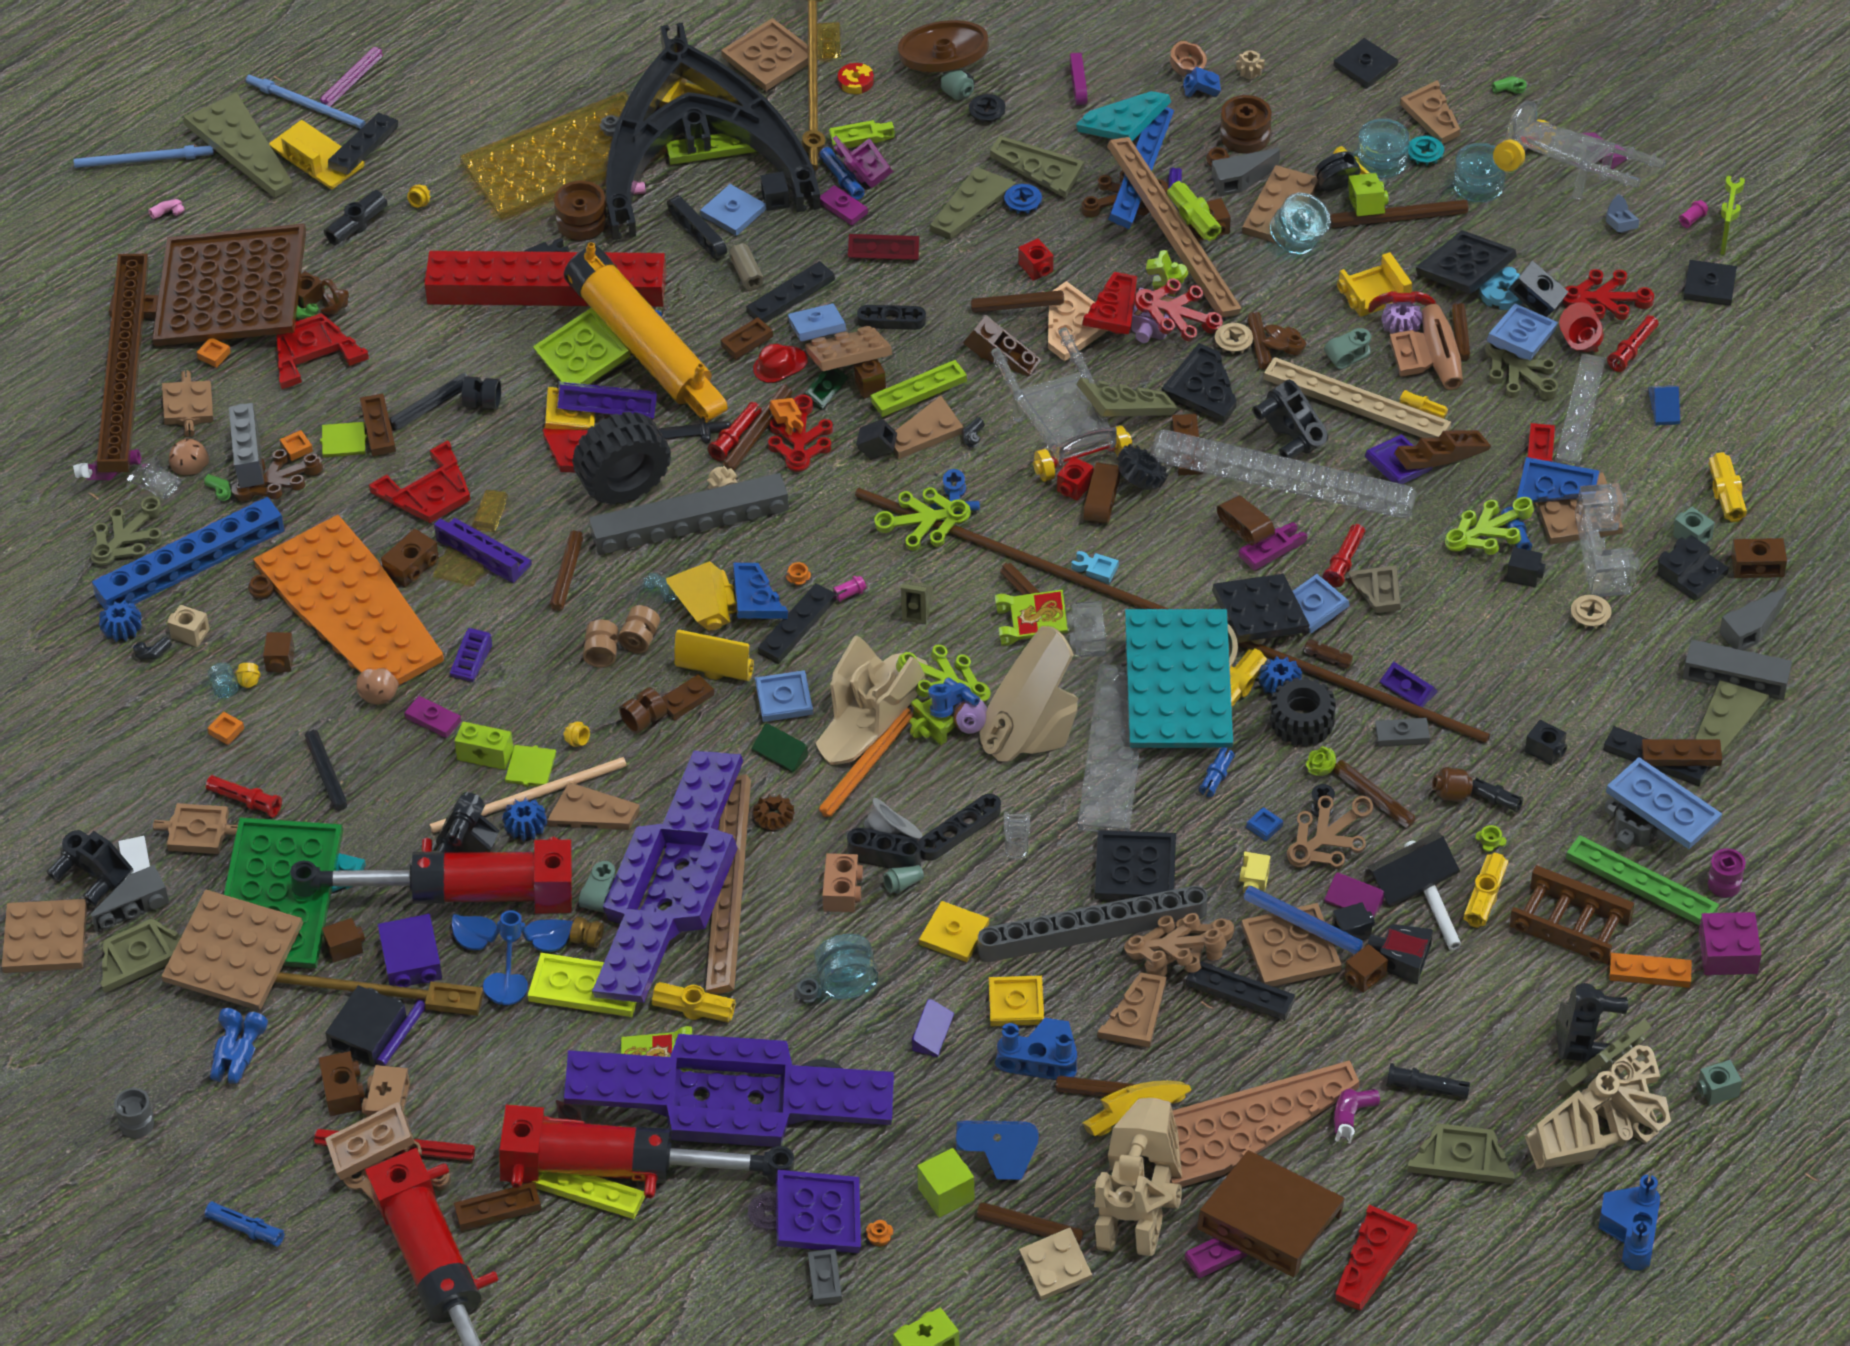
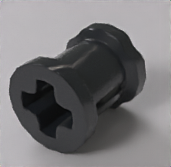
M1319 784L1312 789L1311 796L1313 802L1311 803V812L1316 817H1319L1318 800L1320 797L1327 795L1334 800L1335 791L1327 784ZM1327 800L1321 802L1323 808H1328L1331 805ZM1334 808L1330 811L1329 816L1332 815Z

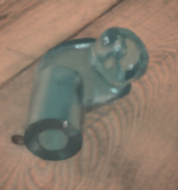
M655 572L649 573L648 577L644 578L643 583L645 587L650 590L655 586L659 588L665 602H671L675 599V593L667 584L666 578Z

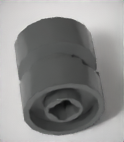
M127 1088L121 1091L114 1100V1108L120 1130L130 1138L146 1136L155 1125L147 1093L139 1088Z

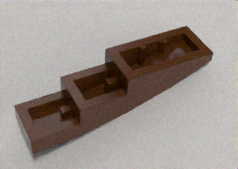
M1479 430L1442 431L1439 438H1420L1416 446H1398L1394 454L1406 469H1420L1445 465L1472 457L1489 450L1491 445Z

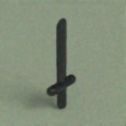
M699 417L700 424L658 429L664 438L701 434L702 442L708 444L711 441L712 432L728 429L731 423L729 421L709 423L705 422L706 419L704 417L702 419Z

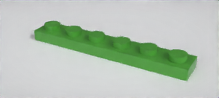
M1581 835L1578 836L1566 853L1567 860L1700 925L1702 913H1717L1718 903Z

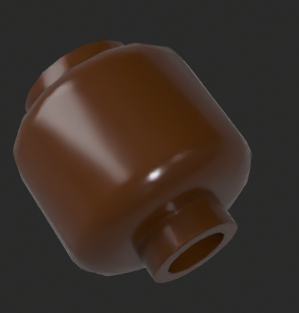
M1445 767L1439 771L1438 775L1433 777L1432 789L1436 791L1437 797L1442 801L1462 802L1472 792V778L1464 769Z

